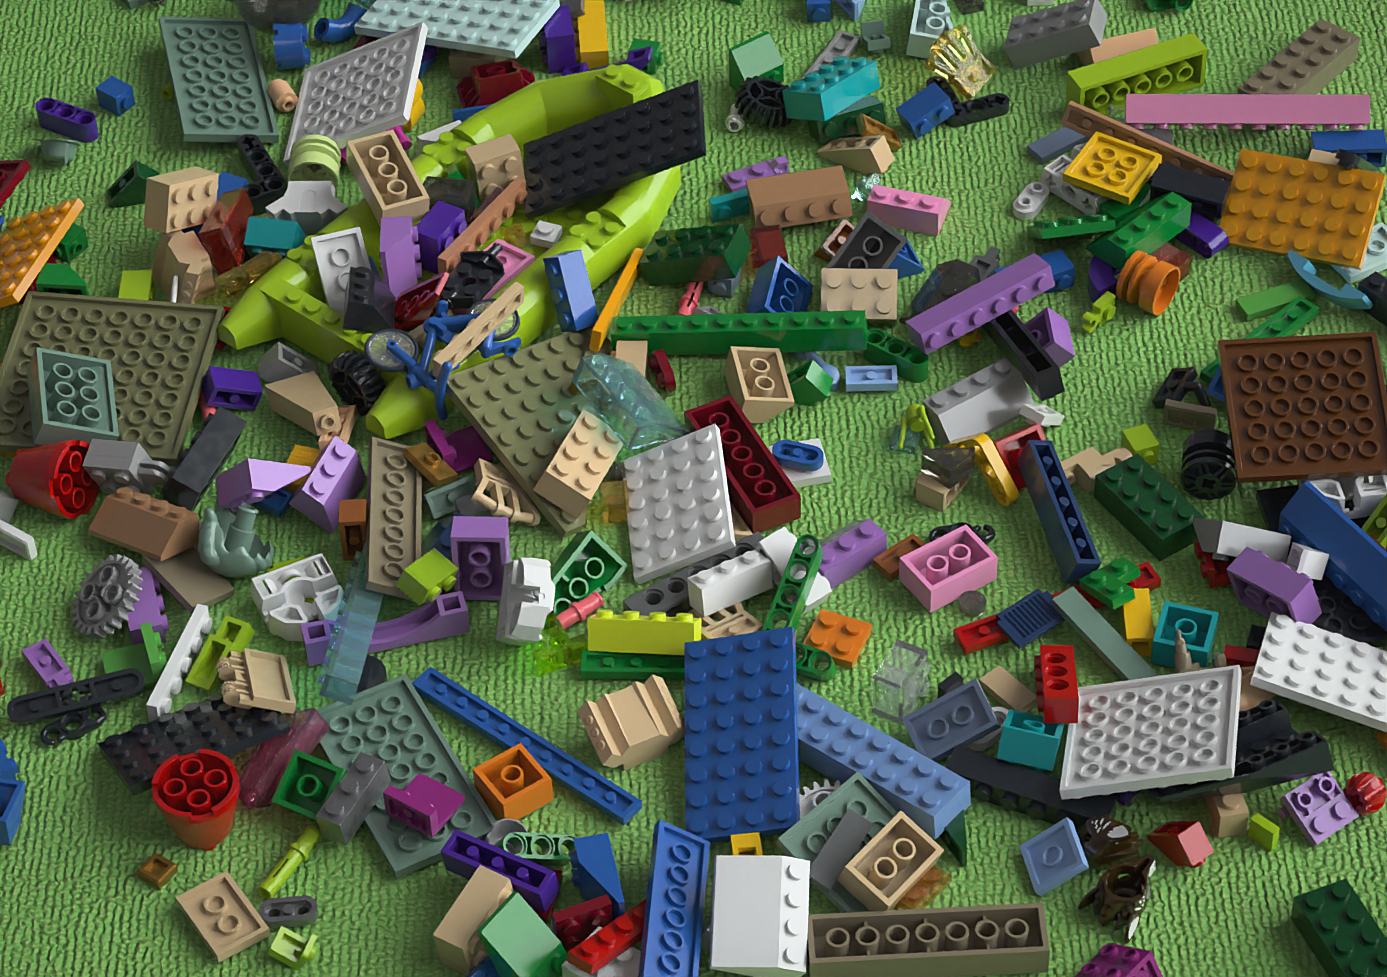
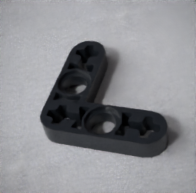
M933 76L926 82V87L935 82L950 97L955 113L944 120L945 124L950 127L973 124L1003 116L1009 112L1010 99L1005 94L995 93L960 102L945 78ZM972 109H981L983 111L974 112Z

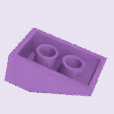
M248 458L215 477L219 506L231 508L232 511L237 512L238 505H251L262 501L264 497L312 472L311 467Z

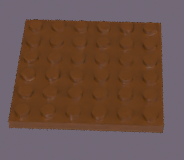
M1376 332L1218 340L1217 349L1237 483L1387 475V392Z

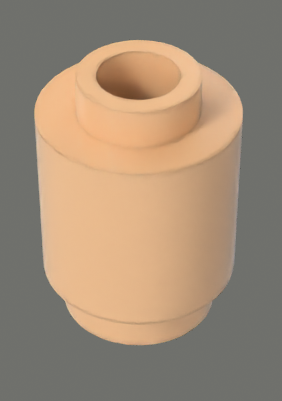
M275 79L268 85L270 99L280 112H289L296 107L298 97L288 82L282 79Z

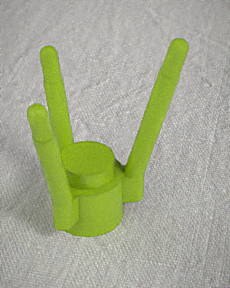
M920 404L907 407L905 410L906 416L900 418L901 429L898 449L901 450L903 448L907 426L915 432L923 430L932 459L937 461L938 457L932 441L935 436L928 421L925 407Z

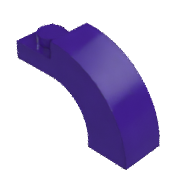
M1096 255L1091 260L1088 278V294L1092 303H1095L1107 291L1116 295L1118 280L1115 276L1121 273L1120 270Z

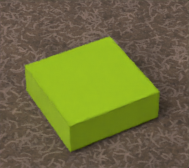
M1255 813L1250 818L1248 837L1271 852L1277 847L1280 828L1260 814Z

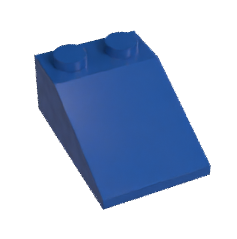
M608 833L573 839L574 851L569 852L573 886H579L581 897L585 901L608 894L612 903L613 922L625 913V903Z

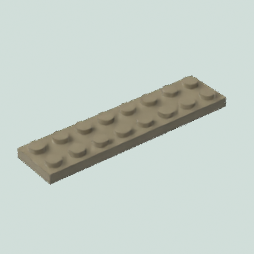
M372 436L369 443L365 589L413 601L412 598L405 595L404 591L401 592L400 588L396 587V583L404 569L421 558L422 473L403 455L405 448L410 446Z

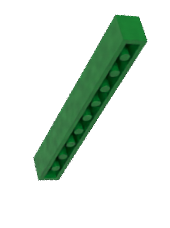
M865 310L613 317L610 336L613 351H616L617 340L647 341L648 355H652V351L664 349L666 355L728 354L730 346L779 348L780 352L867 350L868 327Z

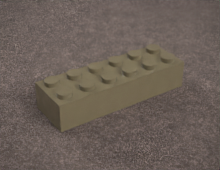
M1320 18L1239 86L1237 94L1316 95L1357 60L1360 37ZM1268 126L1274 130L1276 129V126Z

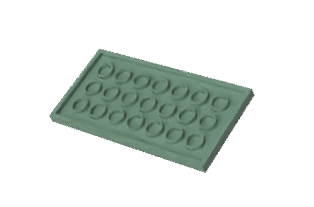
M159 16L158 25L183 141L237 142L240 136L253 134L259 138L261 143H278L279 133L251 19Z
M406 674L304 715L307 726L329 763L348 771L359 753L363 752L385 761L391 779L389 785L399 790H404L417 774L422 773L465 796L463 804L432 838L387 815L382 793L363 822L396 879L442 860L440 851L455 829L482 841L486 840L491 825L496 820Z

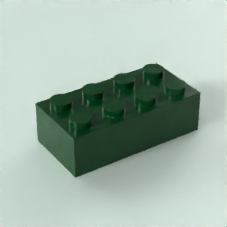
M741 223L659 230L653 235L638 264L650 286L736 278L752 248V244Z
M1138 453L1095 475L1094 498L1159 561L1198 541L1193 521L1194 518L1204 519V516Z
M1346 878L1294 897L1290 919L1328 977H1387V938Z

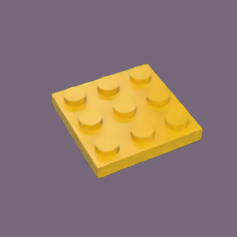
M1096 131L1064 171L1062 181L1129 205L1158 168L1159 163H1162V155Z

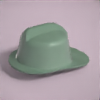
M32 138V140L41 142L43 158L52 167H62L72 162L76 148L81 146V143L73 140H39Z

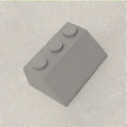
M1194 518L1193 525L1203 552L1212 553V559L1228 561L1229 557L1236 559L1246 547H1249L1255 551L1260 550L1264 552L1270 559L1276 562L1281 561L1286 564L1291 540L1290 535L1223 520Z

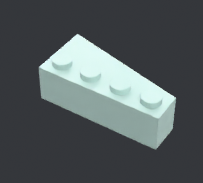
M947 0L915 1L906 55L952 63L956 39L953 36V24L950 21V9L947 7Z

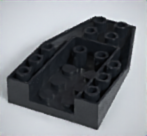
M1276 699L1262 701L1258 706L1247 711L1239 712L1233 778L1202 781L1194 784L1171 785L1165 788H1148L1147 790L1161 803L1246 793L1335 769L1327 740L1315 730L1306 731L1301 734L1296 732L1291 726L1287 708Z

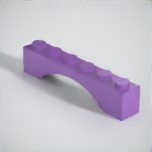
M462 591L439 595L433 602L429 601L417 610L393 620L373 624H347L324 619L301 624V631L308 664L312 666L345 659L351 655L369 654L470 632L464 596Z

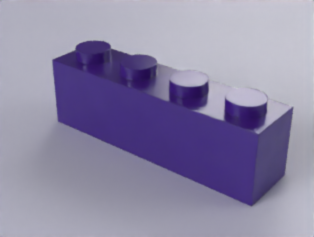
M457 829L454 830L440 851L446 870L470 880L479 865L484 866L509 878L513 891L518 892L530 907L546 913L560 891L554 871Z

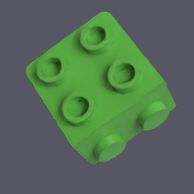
M151 622L140 624L143 643L106 651L102 654L101 657L106 674L134 668L143 674L145 688L157 684L163 668L167 665L164 651H158V648H162L159 631L153 632Z

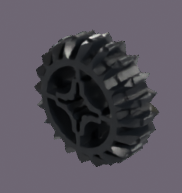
M754 75L753 78L747 77L738 86L735 93L734 107L738 109V114L743 115L744 120H750V124L755 123L759 125V128L764 126L768 130L771 127L778 130L779 127L785 128L793 120V118H787L782 91L789 86L783 85L782 81H775L773 77L768 79L764 75L762 78Z
M347 350L340 353L329 363V379L332 381L331 385L335 388L336 394L341 397V401H344L347 405H356L359 414L364 416L368 414L386 388V381L381 377V372L374 368L364 358L362 353H357L355 350Z

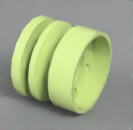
M306 135L294 142L290 152L288 182L331 181L332 185L337 189L341 152L338 145L328 137L321 135Z

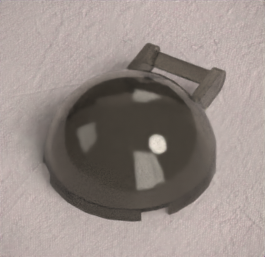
M225 0L235 4L239 15L247 24L258 31L276 35L275 32H278L273 31V24L302 22V26L307 25L319 11L322 0Z

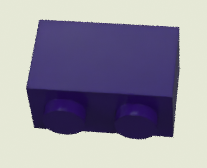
M209 366L204 376L202 391L207 406L255 411L263 394L257 372Z

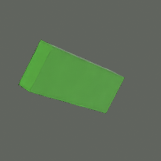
M1303 279L1237 298L1235 306L1246 321L1279 312L1299 295L1312 302L1315 299V293Z

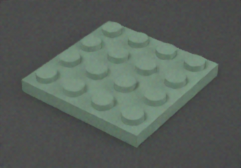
M857 772L782 834L775 843L788 857L808 860L811 866L850 808L873 824L850 859L851 861L898 812ZM838 881L835 882L829 893L818 888L841 913L870 911Z

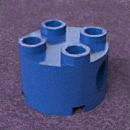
M302 22L273 24V31H278L275 32L276 35H273L276 63H280L277 65V70L306 69V65H310L311 62L310 49H305V41L308 39L307 25L302 26Z

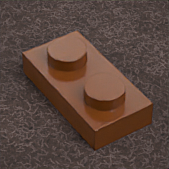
M913 533L873 558L872 566L891 581L899 576L900 557L926 544Z

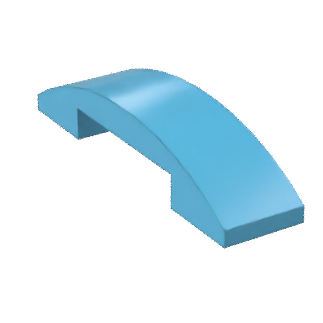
M1291 249L1287 253L1293 267L1314 292L1324 299L1353 309H1371L1373 306L1368 297L1356 288L1346 283L1339 291L1315 276L1317 270L1309 260Z

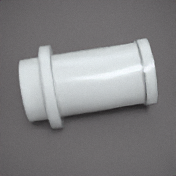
M733 104L730 108V115L726 118L725 123L730 131L737 132L743 128L744 120L743 115L737 113L738 109Z

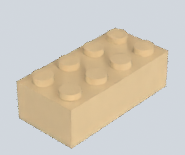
M394 130L347 141L346 162L380 227L381 217L411 216L412 223L422 220L429 212L430 198Z
M583 409L558 447L533 491L578 519L598 489L627 437Z

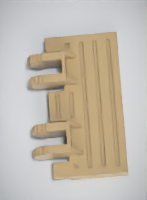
M244 648L243 653L230 650L229 658L223 656L216 662L219 678L224 681L227 680L221 686L223 701L226 704L250 709L254 706L294 714L296 700L284 655Z

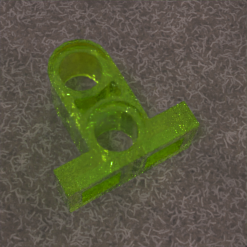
M549 613L541 632L543 638L536 642L539 649L532 651L534 670L539 677L581 662L582 651H588V641L584 634L569 638L558 617Z

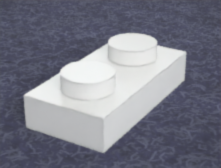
M1023 404L1019 414L1027 417L1025 420L1031 425L1040 423V425L1045 427L1061 425L1065 417L1044 404Z

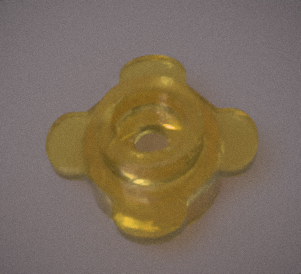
M516 223L510 227L503 226L500 229V234L506 243L515 247H524L527 244L525 231L521 224Z

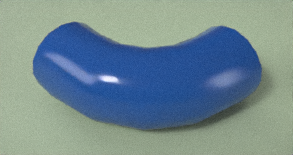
M348 3L347 9L339 19L330 20L323 17L317 21L314 28L315 38L330 43H340L349 40L356 34L354 25L368 10Z

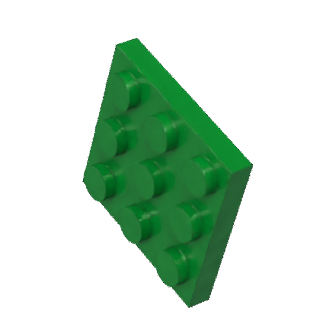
M1086 214L1082 215V218L1062 217L1058 218V221L1038 220L1033 221L1034 226H1027L1028 236L1040 239L1116 230L1115 220L1107 219V215Z

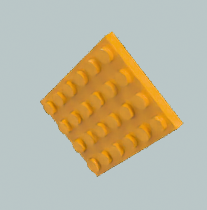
M1241 148L1230 186V194L1219 227L1227 234L1229 246L1287 257V253L1291 249L1309 261L1361 270L1387 177L1385 174L1355 168L1350 170L1344 166Z
M79 198L70 201L64 200L58 205L52 207L49 205L40 211H31L19 218L17 216L13 217L7 222V228L0 234V308L18 303L84 207L83 202Z

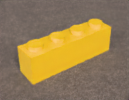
M584 0V15L573 19L576 61L586 62L589 69L609 65L604 0Z

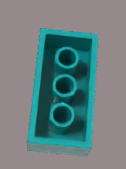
M837 56L829 64L821 65L817 71L806 74L802 80L791 83L790 87L782 91L787 118L826 121L880 88L876 61L866 60L865 57L847 59L846 56Z

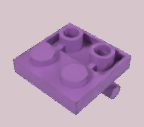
M1330 772L1314 775L1282 796L1280 800L1284 806L1278 809V814L1282 819L1290 815L1292 816L1312 847L1359 816Z

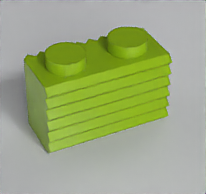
M433 548V550H430V552L404 569L396 583V587L400 588L401 592L404 591L405 595H408L409 598H412L413 602H417V605H421L427 600L433 602L440 595L442 589L448 591L457 581L455 575L459 568Z

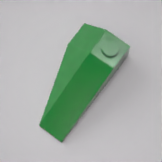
M592 530L577 532L550 571L551 581L555 585L553 610L546 617L544 629L550 628L552 626L551 618L568 609L569 604L572 602H579L594 591L600 594L614 586L629 566Z

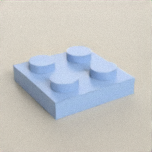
M1067 817L1020 845L1034 890L1040 896L1045 895L1089 868L1073 821Z

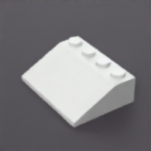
M716 855L714 857L709 969L752 977H801L806 973L810 861L787 856Z

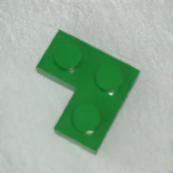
M1121 557L1079 579L1080 588L1114 610L1135 599L1134 589L1128 586L1127 583L1140 577V570L1138 566Z

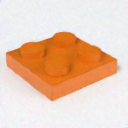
M821 609L803 644L824 650L830 654L836 665L853 669L872 632V624Z

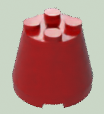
M65 440L29 449H19L15 453L10 471L5 477L6 485L11 487L13 495L20 501L65 519H74L81 514L86 515L92 509L100 488L82 466L90 444L81 440Z
M199 749L198 753H190L180 757L175 754L164 761L153 776L152 794L157 809L172 828L177 838L187 846L210 851L229 835L233 826L240 790L239 776L233 762L225 755L209 749Z

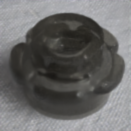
M614 461L613 466L609 468L611 482H616L618 487L623 483V479L626 478L624 462L616 463Z

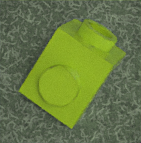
M281 926L267 954L298 970L304 961L310 963L317 950V947L313 945L317 935L312 933L308 939H305Z

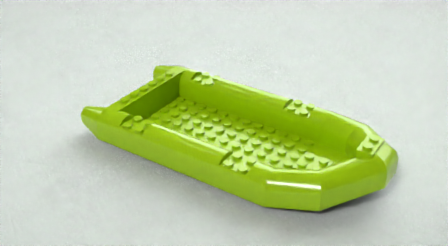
M611 63L608 67L535 81L479 111L449 132L441 133L436 142L425 145L423 151L410 161L430 198L429 211L438 201L464 209L467 228L496 199L493 198L480 202L482 210L473 214L470 208L465 209L460 202L459 196L461 194L458 189L453 190L446 180L448 176L446 167L455 162L472 188L465 148L511 134L520 148L524 170L523 144L665 92L660 80L629 64L616 66ZM680 165L530 220L524 214V203L521 204L513 212L512 216L507 218L500 225L499 229L494 231L487 238V241L476 250L483 251L495 240L500 239L535 257L534 262L490 297V299L499 298L501 292L505 288H509L516 281L524 286V301L516 309L520 316L519 329L510 338L494 342H504L519 337L521 339V347L518 350H521L557 321V312L551 297L548 277L545 273L544 258L564 251L581 249L593 291L629 261L636 247L644 249L650 243L655 232L658 231L681 185ZM366 198L360 199L315 235L307 236L300 247L289 250L287 257L245 289L218 325L219 339L238 350L284 337L328 364L340 353L347 350L360 352L366 358L364 355V345L373 333L344 329V315L327 305L310 242L312 237L360 227L368 258H373L380 278L384 282L380 257L381 227ZM539 220L562 226V235L551 248L530 244V236ZM420 221L413 222L412 225L416 226ZM422 269L423 277L418 278V284L437 276V274ZM488 304L479 306L472 314L483 313L484 308ZM450 310L452 313H454V316H459V315H461V314H458V313H456V312ZM513 314L497 327L495 336H501L511 331L515 324ZM395 334L394 337L379 336L374 339L369 347L372 359L382 366L398 367L392 361L386 359V352L388 351L386 345L389 340L397 341L402 336ZM437 339L435 341L429 371L433 369L432 359L436 352L439 350H443L447 346L445 343H440ZM474 349L460 362L459 368L451 371L450 375L504 356V353L484 359L481 357L479 350ZM422 352L419 353L418 358L416 360V362L419 364ZM378 370L381 372V377L386 381V388L366 415L367 429L386 440L424 428V422L433 419L436 422L439 419L434 403L435 394L428 388L420 386L410 390L406 384L405 376L407 374L404 371L384 372ZM445 392V404L448 412L455 406V403Z

